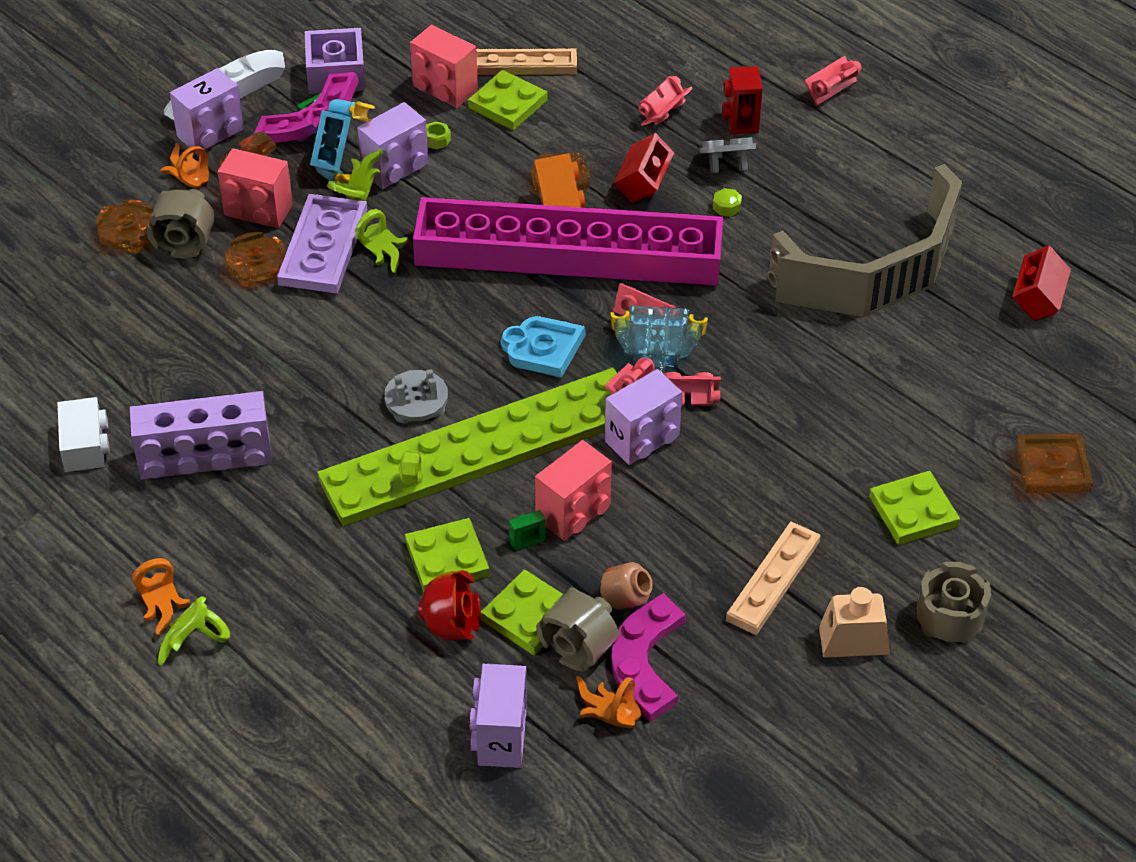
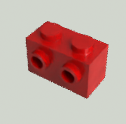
M758 66L729 68V79L724 80L723 85L724 96L727 97V102H722L723 119H728L730 134L759 133L763 92Z
M653 133L630 146L613 184L632 204L642 198H650L658 190L674 152L656 133Z
M1050 245L1024 255L1012 297L1033 321L1046 316H1053L1060 311L1071 269Z

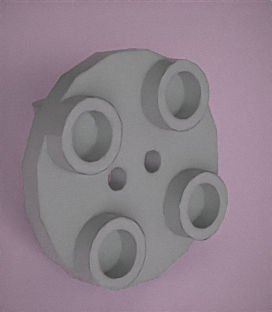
M752 137L730 139V145L725 146L723 140L701 142L702 148H698L699 154L709 153L711 173H719L718 158H723L722 152L733 151V157L738 156L739 171L748 170L747 150L756 149V143H753Z
M432 369L426 371L409 370L398 374L389 381L385 388V404L388 410L395 415V419L399 423L405 424L411 421L438 418L445 412V406L448 402V388L443 379L434 374Z

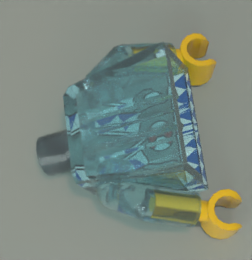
M629 305V311H625L624 316L618 317L614 315V312H611V325L625 353L633 355L634 364L640 358L646 357L653 361L654 370L658 369L661 373H665V366L676 367L679 365L680 358L688 357L700 341L701 336L705 334L708 318L704 317L703 321H696L693 319V314L689 315V309Z

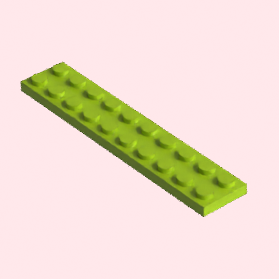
M610 368L317 472L318 481L342 526H346L604 433L606 398L611 396V393L604 386L617 372L614 368ZM406 451L420 452L421 475L420 481L417 484L403 483L400 479L399 462L401 456Z

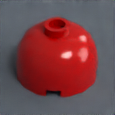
M451 571L438 575L428 583L422 600L419 601L418 611L420 618L425 621L427 627L435 636L444 640H470L475 637L471 634L472 629L474 631L479 630L481 620L479 593H472L469 584L475 583L468 571Z

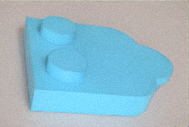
M535 316L526 319L520 326L507 328L503 332L500 342L502 349L508 353L509 361L514 367L562 378L585 338L586 332L585 326Z

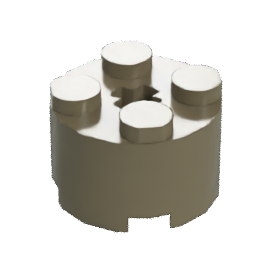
M176 189L162 191L158 196L146 229L148 239L156 249L158 246H161L165 250L171 251V257L184 259L196 257L199 255L200 250L206 246L215 219L214 211L205 200V195L197 189L189 191Z
M944 562L940 568L934 569L931 572L928 570L925 573L921 582L916 610L917 619L921 624L920 629L926 636L935 637L947 642L969 643L975 640L976 635L982 630L991 599L990 583L988 581L985 583L983 578L976 574L977 569L962 562Z
M572 587L552 605L536 625L537 635L543 646L547 649L551 645L562 656L559 660L560 663L573 670L582 672L595 665L620 636V632L612 616L609 614L612 608L604 598H592Z

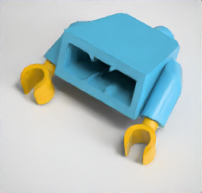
M335 99L329 103L328 111L322 110L310 163L311 166H316V171L329 181L348 184L351 174H343L340 166L351 117L356 120L371 122L372 119L367 118V113L370 108H375L373 105Z

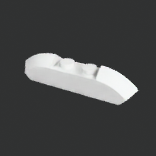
M264 50L245 55L219 69L238 85L239 97L241 99L279 79L285 70L283 52ZM170 100L164 109V115L174 120Z

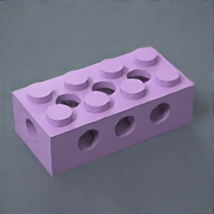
M263 391L130 407L131 437L140 480L272 464Z

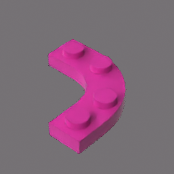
M356 73L329 74L318 99L305 109L289 114L261 116L253 135L257 144L293 140L304 141L310 135L316 133L322 110L328 111L329 103L332 100L351 101L359 82Z
M664 593L631 614L619 627L620 636L612 645L611 666L615 682L619 687L627 677L635 680L634 698L641 714L649 722L671 709L678 702V695L654 672L648 663L650 649L660 639L686 622V614Z

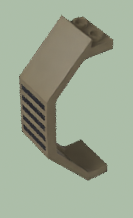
M945 164L935 167L927 210L937 221L931 236L866 264L809 256L802 252L784 231L773 234L768 279L771 285L776 288L775 302L864 317L934 287L955 225L962 181Z

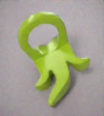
M383 149L368 154L362 162L357 159H351L353 171L348 184L328 181L327 187L345 194L347 199L366 201L373 180L380 173V170L373 168L375 161L382 156Z
M372 209L366 212L358 221L355 236L367 250L377 257L376 265L383 264V254L390 257L391 271L396 273L399 264V251L396 247H404L408 242V237L397 238L386 229L384 213L381 210ZM377 217L380 219V223L368 226L366 232H364L366 225L372 219Z
M204 596L196 599L178 619L169 625L171 628L166 633L159 650L158 664L160 666L163 665L172 648L178 652L183 640L195 628L216 642L223 643L230 638V631L223 620L207 609V605L204 604L206 600ZM205 619L217 628L220 636L207 628Z

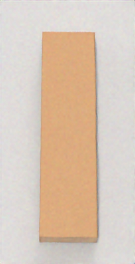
M476 49L477 75H497L501 70L513 75L577 74L576 49Z
M790 522L727 612L726 621L757 635L819 544L821 535Z

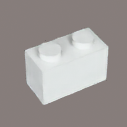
M97 397L57 402L59 448L65 472L105 467L104 454L110 453L108 435L103 434L102 429H108L106 410L99 409Z

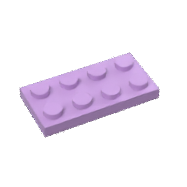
M308 194L277 276L278 285L338 294L357 241L355 236L356 225L367 212V201Z

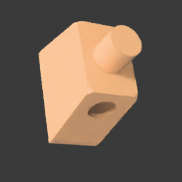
M857 587L851 592V595H835L831 598L819 626L823 657L890 654L882 595L878 593L872 594L870 590L864 587Z

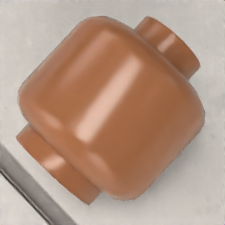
M629 562L608 568L603 573L600 592L611 608L621 611L643 605L649 599L650 592L652 591V579L649 572L638 563Z

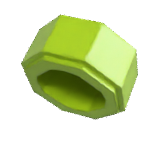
M440 122L426 124L428 148L437 150L447 147L451 140V131L447 124Z
M728 188L715 192L713 210L721 216L729 217L739 213L742 195L735 189Z
M406 451L401 456L399 475L403 483L417 484L420 481L422 463L420 452Z

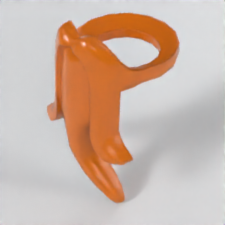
M176 143L170 157L173 167L165 166L160 172L173 175L185 185L195 189L208 184L209 170L206 151L199 146H192L186 149L179 157L180 146ZM194 152L199 154V161L193 159Z
M164 558L146 561L132 575L133 584L148 608L143 619L145 621H153L156 617V609L162 614V618L156 627L155 633L157 636L172 621V602L177 608L182 609L190 604V599H183L178 596L173 584L174 568L170 561ZM160 568L166 570V573H156L152 578H143L147 572L153 569Z
M576 677L580 698L587 707L581 711V719L593 717L615 726L634 728L635 721L641 718V712L634 698L635 680L633 678H625L618 687L616 694L608 692L602 682L597 688L598 695H595L588 691L581 677Z

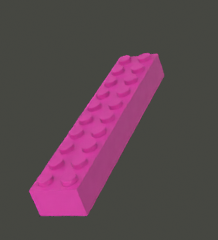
M421 197L413 236L415 266L718 286L723 217Z

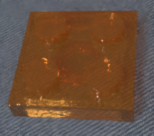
M1082 433L1024 434L1016 436L1015 446L1025 493L1092 491L1093 479Z

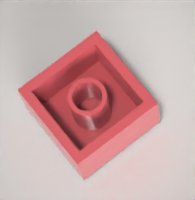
M430 25L410 42L413 87L456 108L478 91L477 51L475 45L433 25Z
M232 148L218 170L224 215L279 229L293 206L288 161Z
M581 440L535 476V511L540 510L545 518V527L563 541L572 534L582 531L591 519L596 515L603 514L611 504L612 461L584 440Z

